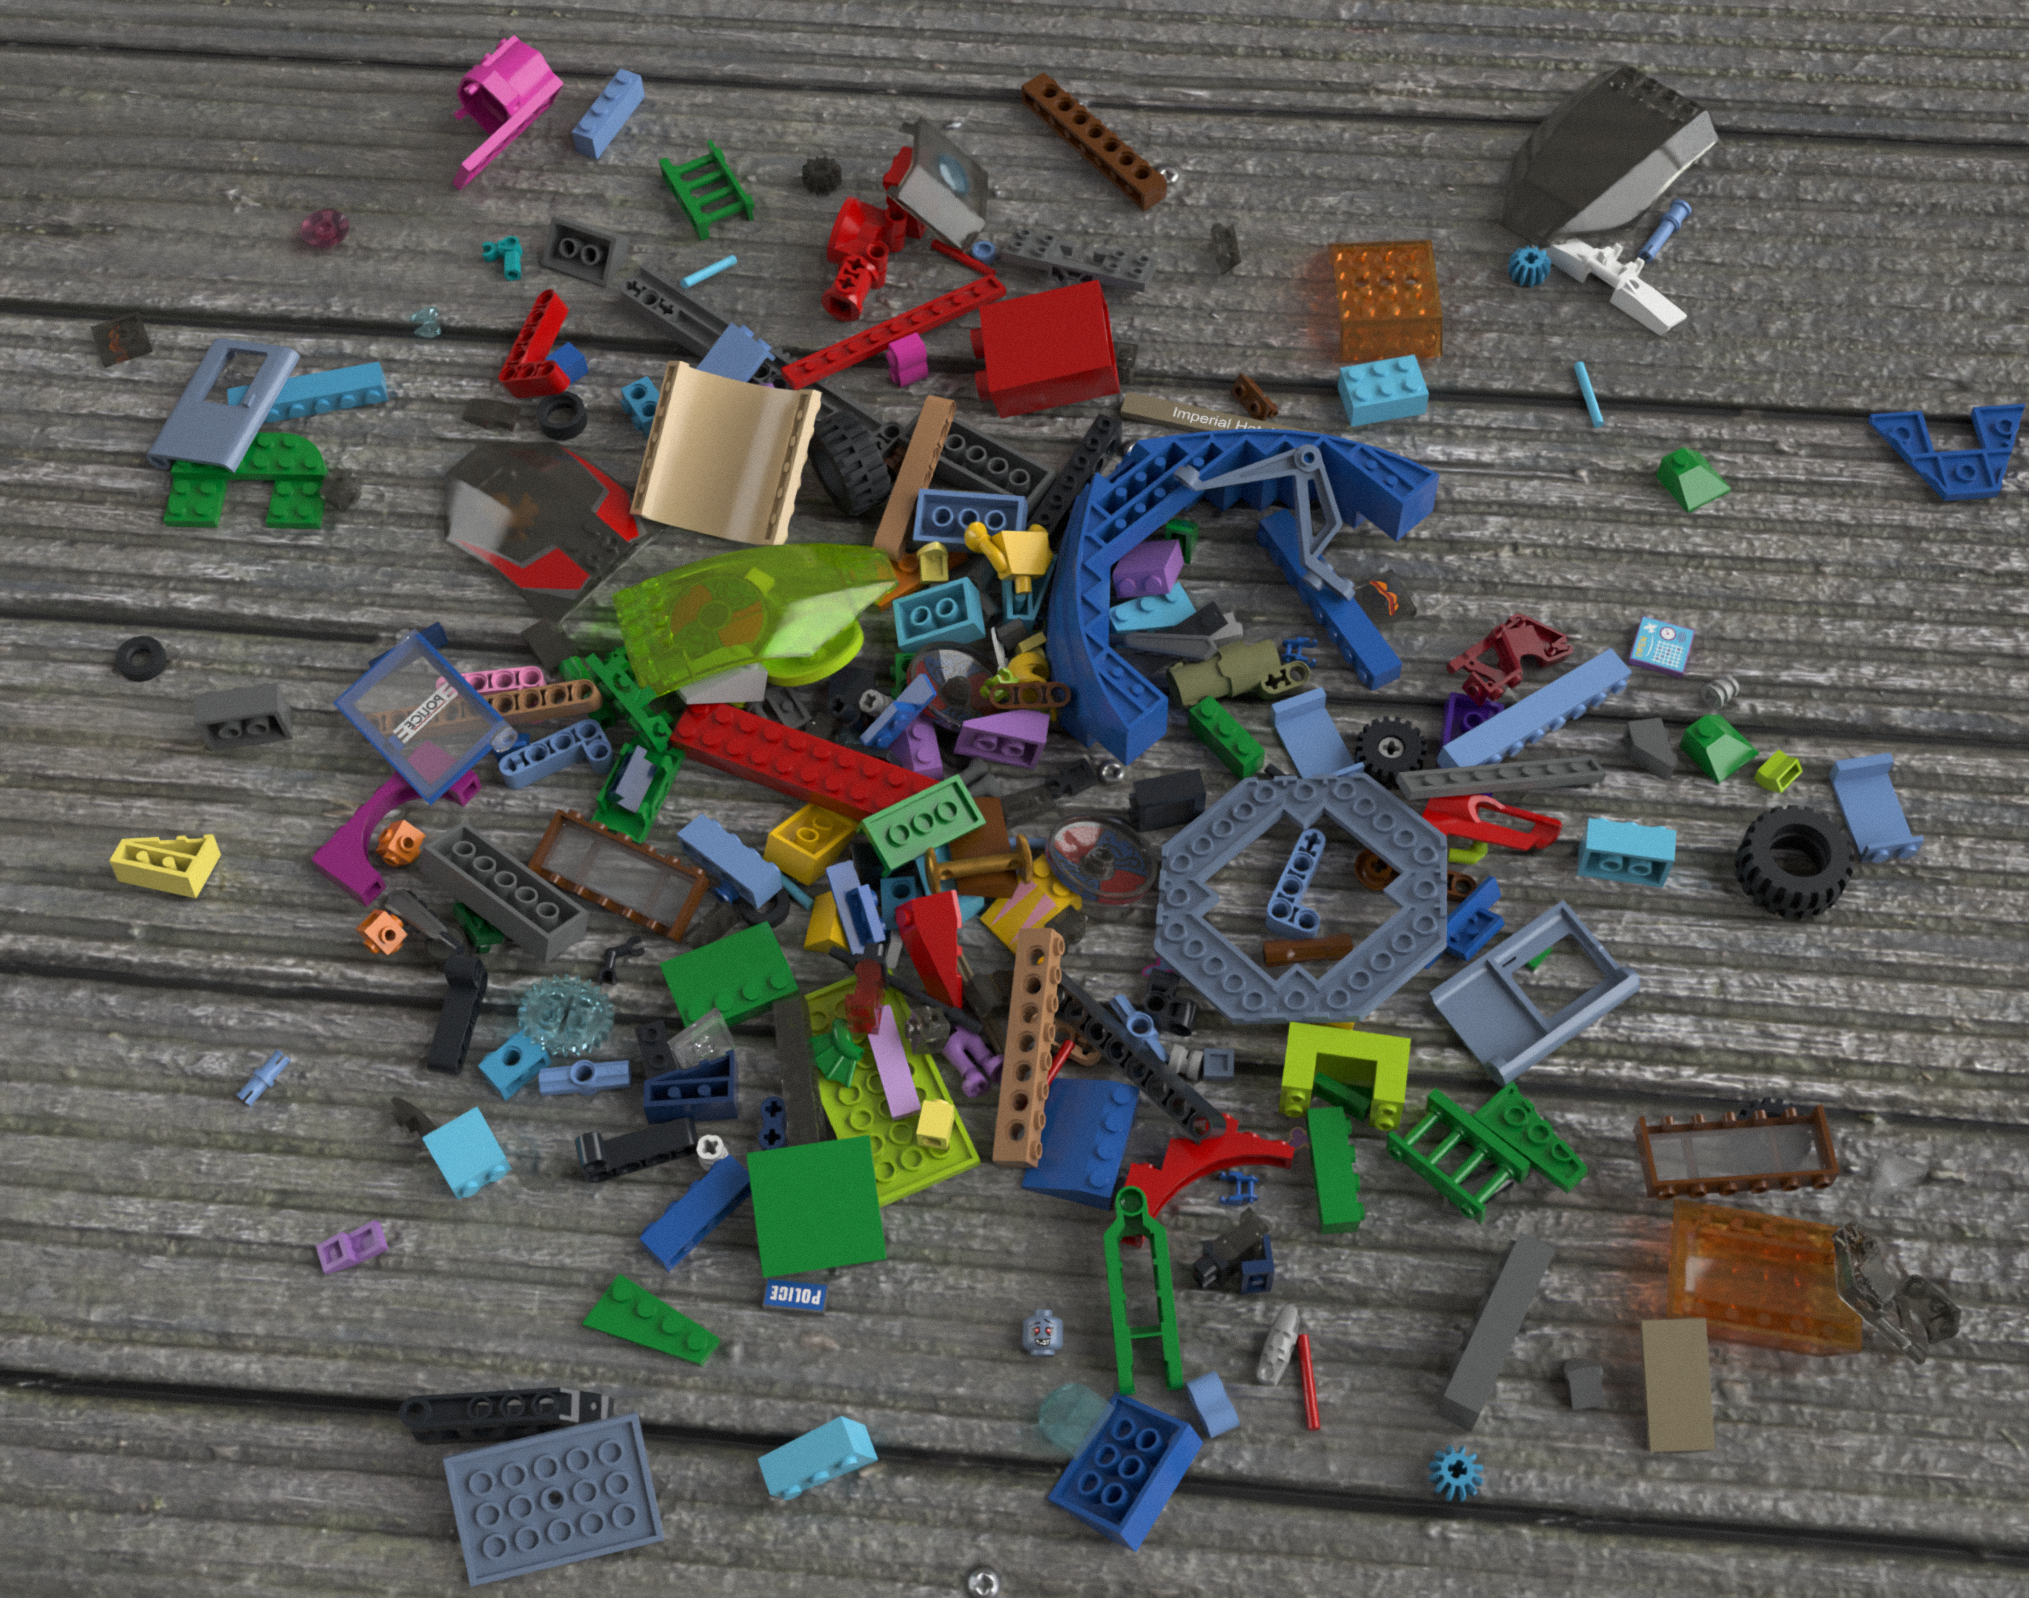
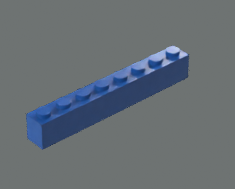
M1285 508L1260 520L1257 533L1258 542L1270 552L1273 563L1276 566H1280L1284 571L1287 582L1290 585H1294L1298 590L1301 601L1305 605H1309L1315 620L1319 624H1323L1331 642L1337 644L1342 650L1345 661L1348 664H1352L1356 669L1359 680L1363 684H1367L1371 691H1374L1400 678L1402 662L1356 600L1352 597L1347 602L1325 585L1317 592L1302 580L1307 571L1300 566L1296 520L1288 509ZM1321 554L1317 557L1318 561L1320 559L1325 560Z

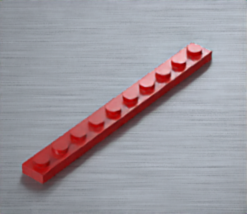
M990 274L782 367L781 375L795 391L887 350L889 343L916 332L920 335L979 308V306L1006 296V288L993 274Z

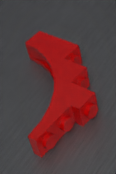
M1221 1113L1226 1121V1131L1220 1138L1202 1140L1200 1145L1195 1144L1194 1141L1188 1138H1170L1162 1169L1158 1170L1154 1165L1145 1162L1139 1164L1131 1163L1125 1187L1136 1186L1145 1193L1148 1214L1155 1219L1161 1209L1179 1191L1197 1179L1219 1170L1239 1166L1260 1165L1290 1169L1295 1147L1278 1139L1272 1141L1262 1139L1253 1132H1237L1239 1120H1235L1228 1114ZM1207 1121L1206 1127H1205L1206 1130H1207V1132H1208V1130H1209V1123H1208V1121ZM1124 1236L1120 1243L1141 1248L1145 1236Z

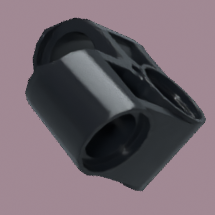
M1153 968L1143 998L1142 1012L1151 1017L1153 1027L1169 1031L1182 1037L1191 1036L1200 1006L1193 1000L1175 996L1179 980L1181 979L1179 975ZM1151 1007H1158V1008H1160L1161 1010H1160V1011H1152V1010H1150L1149 1008H1151Z

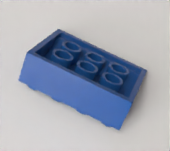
M1054 1078L1044 1108L1046 1123L1045 1127L1041 1130L1040 1139L1042 1156L1038 1159L1037 1168L1026 1169L1021 1188L1110 1211L1140 1102V1089L1109 1080Z
M1115 1392L1047 1499L1109 1540L1136 1553L1203 1445V1442L1189 1423L1130 1397L1120 1396V1393Z

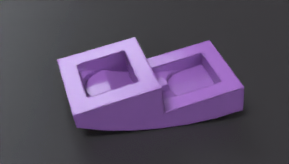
M373 1220L350 1234L343 1232L336 1234L317 1245L316 1249L323 1272L330 1274L366 1261L388 1250V1246L380 1222Z

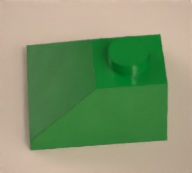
M1685 447L1663 457L1656 475L1657 479L1687 513L1731 491L1728 484L1700 452Z
M1721 715L1703 716L1685 729L1679 747L1717 784L1727 779L1760 753Z

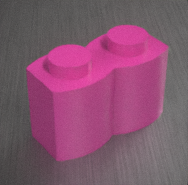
M917 332L889 343V352L886 353V357L890 364L888 374L893 383H897L899 388H903L928 377L927 352Z

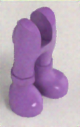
M952 1025L956 1033L951 1037L938 1026L932 1031L934 1040L945 1058L959 1071L961 1077L965 1079L962 1090L968 1097L975 1098L985 1094L990 1090L991 1085L964 1053L965 1050L969 1051L976 1062L984 1068L993 1083L997 1084L1002 1081L1003 1054L994 1056L987 1049L978 1034L961 1025L957 1027Z

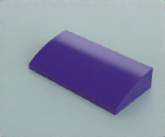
M1451 691L1445 702L1437 757L1443 746L1503 712L1505 704L1488 701L1479 707L1468 695ZM1436 761L1435 769H1443ZM1491 792V793H1479V794H1483V795H1486V796L1492 798L1493 792Z

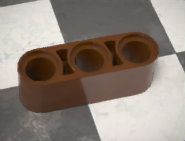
M1061 682L1001 683L991 689L988 700L994 709L1000 711L1060 709L1068 703L1071 693L1068 686ZM1054 688L1061 689L1065 695L1064 701L1061 703L1053 702L1050 698V691ZM1025 689L1035 691L1037 695L1036 702L1032 704L1024 702L1022 692ZM997 690H1004L1008 693L1009 701L1006 704L1001 705L995 702L993 696Z

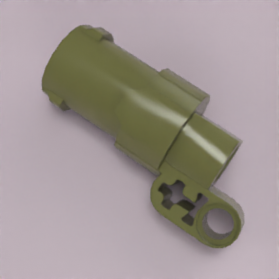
M1271 639L1247 647L1241 640L1218 647L1219 651L1207 661H1201L1200 663L1188 662L1185 664L1180 661L1172 664L1166 670V680L1170 694L1180 711H1189L1210 695L1214 699L1224 695H1228L1230 698L1256 689L1257 694L1262 699L1272 700L1301 689L1310 677V669L1304 662L1293 661L1281 666L1277 650ZM1290 671H1297L1301 675V681H1294L1290 677ZM1281 678V682H1279V683L1274 687V689H1273L1271 686H1268V687H1267V686L1265 685V683H1266L1267 681H1268L1269 684H1273V683L1278 682L1279 679Z

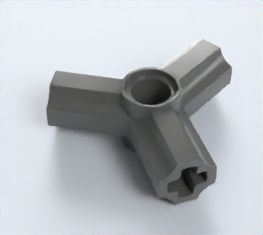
M985 554L984 556H978L969 573L964 577H968L979 591L984 628H991L1003 617V613L986 592L997 571ZM949 582L930 583V588Z

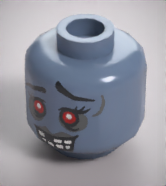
M1034 1310V1316L1023 1320L1022 1346L1030 1351V1356L1053 1357L1055 1356V1351L1063 1347V1321L1058 1317H1053V1311Z

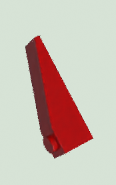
M956 890L911 899L896 907V923L899 928L900 937L928 995L950 1007L956 1006L962 1009V975L957 972V958L962 956V946H957V928H962V917ZM938 1014L940 1019H947L946 1017Z

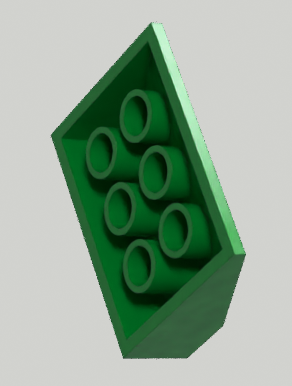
M768 921L659 964L691 1043L800 998L798 986Z

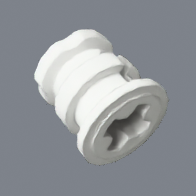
M706 1135L698 1141L696 1150L699 1156V1163L706 1171H709L710 1167L717 1160L724 1159L728 1155L722 1140L716 1135Z

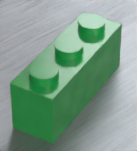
M1211 695L1189 710L1188 728L1240 781L1251 777L1263 768L1264 748Z

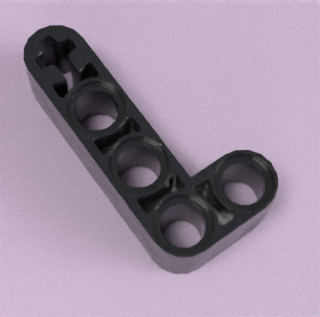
M450 954L445 965V977L449 988L428 1054L427 1069L429 1072L458 1076L462 1072L487 989L488 973L481 958Z
M688 1117L605 1141L598 1132L585 1133L575 1139V1146L581 1171L586 1181L598 1183L697 1153L696 1148L699 1138L694 1120Z

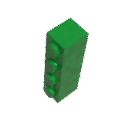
M1343 1106L1307 1109L1305 1126L1321 1235L1358 1232L1360 1221H1364L1365 1216L1363 1203L1357 1201L1356 1192H1360V1180L1358 1173L1353 1174L1352 1163H1356L1354 1145H1349L1348 1135H1351L1350 1117H1345Z

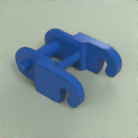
M1297 637V640H1284L1282 646L1286 650L1285 654L1281 656V660L1286 663L1301 661L1307 664L1308 667L1316 666V659H1311V662H1308V657H1302L1301 649L1317 647V640L1313 639L1312 643L1306 637ZM1291 649H1297V654H1291Z
M1230 1171L1228 1175H1225V1172L1219 1173V1179L1235 1181L1236 1183L1235 1196H1229L1228 1199L1220 1196L1218 1198L1220 1204L1242 1206V1202L1252 1204L1258 1201V1196L1254 1195V1184L1258 1183L1257 1177H1253V1175L1243 1176V1172ZM1241 1184H1247V1194H1241Z

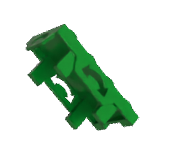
M594 653L585 658V661L591 668L587 671L596 684L601 682V685L598 686L599 690L607 700L614 699L611 704L617 712L623 716L628 715L624 719L629 726L638 733L641 731L638 735L648 748L653 745L659 753L669 747L667 742L672 731L668 724L673 719L666 710L656 715L647 705L657 695L649 685L645 687L638 678L632 681L623 671L624 668L630 665L626 658L620 654L605 666ZM616 674L621 676L619 677V682L624 687L622 690L617 687L613 680ZM658 732L661 733V734H664V732H665L666 735H664L663 737H660L659 734H658Z
M633 736L630 744L624 743L619 753L620 758L617 759L604 787L596 799L598 808L590 824H592L593 820H596L609 827L608 832L616 835L617 831L622 832L633 838L631 843L640 846L642 842L644 843L686 755L685 751L671 747L670 751L663 750L659 753L654 746L648 748L640 737ZM639 745L647 750L644 759L658 766V769L637 813L633 815L605 798L609 792L608 787L612 786L618 773L616 771H619L627 752Z

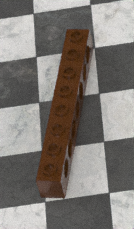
M1043 72L1022 85V103L1139 208L1146 211L1166 198V178L1154 170L1147 160L1137 155L1131 146H1127L1121 141L1116 133L1111 132L1104 126L1100 119H1096L1084 105H1080L1069 92L1063 90L1054 79H1051Z

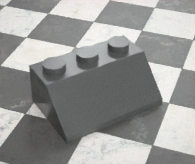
M552 216L541 265L608 286L625 261L630 237L566 216Z

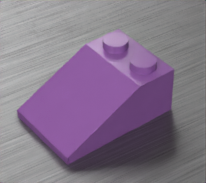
M1020 709L964 721L953 753L971 757L980 756L985 760L1035 770L1046 743L1050 715L1043 714L1038 710Z

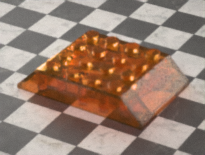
M1674 1199L1665 1319L1706 1318L1707 1338L1814 1357L1859 1354L1862 1349L1865 1231Z

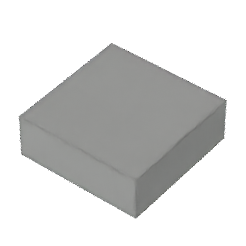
M891 928L885 950L887 967L889 968L897 966L902 947L899 930Z

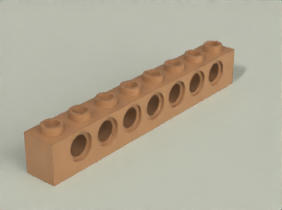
M1019 928L992 1161L1002 1167L1037 1168L1038 1159L1042 1156L1040 1139L1041 1130L1045 1127L1046 1123L1044 1103L1049 1095L1047 1076L1048 1070L1052 1066L1050 1049L1051 1041L1055 1038L1053 1021L1054 1012L1058 1010L1057 985L1062 977L1060 958L1065 949L1063 937L1053 928ZM1044 956L1043 962L1037 965L1038 960ZM1041 985L1040 990L1034 994L1035 988ZM1038 1013L1037 1019L1030 1023L1032 1016ZM1035 1042L1033 1049L1027 1052L1028 1046ZM1031 1071L1029 1079L1024 1081L1026 1073ZM1028 1100L1026 1108L1021 1110L1022 1103ZM1025 1129L1024 1136L1017 1140L1019 1132Z

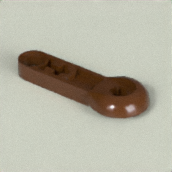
M1370 849L1361 852L1354 863V872L1358 882L1372 891L1383 892V889L1401 875ZM1376 864L1382 866L1381 873L1375 872ZM1447 870V881H1452L1449 890H1447V900L1462 903L1477 888V884L1467 874ZM1464 883L1469 886L1470 892L1468 894H1461L1456 891L1455 885Z

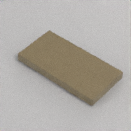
M1706 1318L1639 1320L1648 1451L1715 1450Z

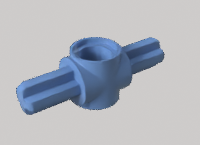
M1123 994L1113 997L1110 1001V1006L1122 1021V1025L1167 1065L1170 1056L1157 1040L1159 1034L1153 1027L1151 1017L1142 1011L1136 1012ZM1136 1028H1143L1147 1032L1144 1034H1136L1135 1032H1133V1030Z

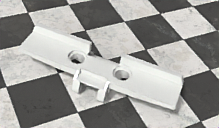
M1554 226L1534 236L1532 249L1538 246V251H1546V255L1550 258L1552 264L1581 283L1585 282L1590 272L1615 288L1610 303L1658 335H1663L1671 327L1686 319L1687 315L1654 288L1637 278L1644 266V260L1638 257L1635 263L1629 262L1626 265L1616 261L1623 249L1618 243H1615L1613 249L1609 246L1605 249H1594Z

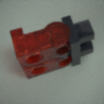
M865 943L864 953H856L855 975L857 983L855 993L846 994L844 1002L849 1032L879 1035L885 1002L884 990H889L890 984L886 956H883L884 949L882 944Z

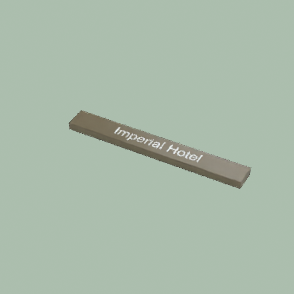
M1131 392L1126 393L1120 411V417L1193 433L1231 429H1282L1312 432Z

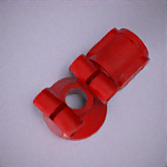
M853 196L848 197L844 202L832 228L826 254L827 262L839 265L838 274L832 286L825 290L821 298L824 309L837 320L842 322L858 320L863 311L862 304L869 290L880 289L885 285L888 252H899L905 245L908 215L905 207L893 204L888 206L886 210L862 202ZM844 307H848V308H849V309H846L845 311H841V309H844Z

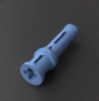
M1681 199L1672 201L1669 211L1661 216L1660 225L1639 251V258L1644 260L1649 255L1645 262H1652L1669 236L1677 232L1681 227L1683 219L1691 214V207L1687 202Z

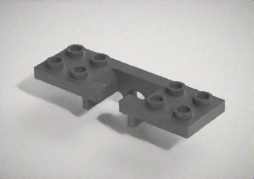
M1015 229L1001 251V261L1048 271L1047 280L1055 281L1059 288L1067 287V280H1074L1078 284L1099 280V283L1144 293L1157 269L1158 260L1151 259L1146 255L1137 256L1128 254L1123 250H1110L1097 247L1093 255V261L1099 262V267L1066 260V255L1072 256L1075 251V241L1057 238L1051 234L1034 233L1028 229Z

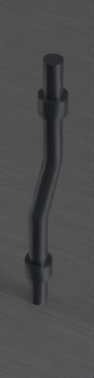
M833 945L829 956L848 965L847 968L856 973V953L852 955ZM888 973L890 988L946 1017V1021L956 1027L961 1025L978 1035L982 1032L984 1024L965 1015L964 1010L956 1006L950 1007Z

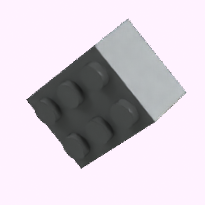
M263 683L259 686L236 687L232 690L209 691L204 694L194 695V724L210 751L293 739L292 710L278 683Z

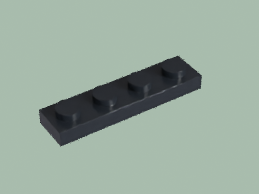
M1212 601L1166 633L1172 634L1174 631H1184L1186 635H1191L1193 632H1204L1206 636H1210L1229 623L1216 603ZM1145 652L1143 655L1134 653L1125 659L1145 678L1174 660L1170 659L1168 655L1154 657L1151 656L1150 652Z

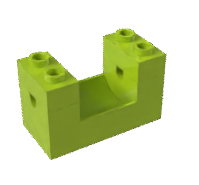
M1290 1022L1278 1113L1292 1118L1306 1117L1307 1109L1310 1107L1313 1079L1318 1072H1321L1341 1084L1372 1088L1368 1126L1375 1127L1381 1131L1398 1130L1405 1101L1411 1039Z

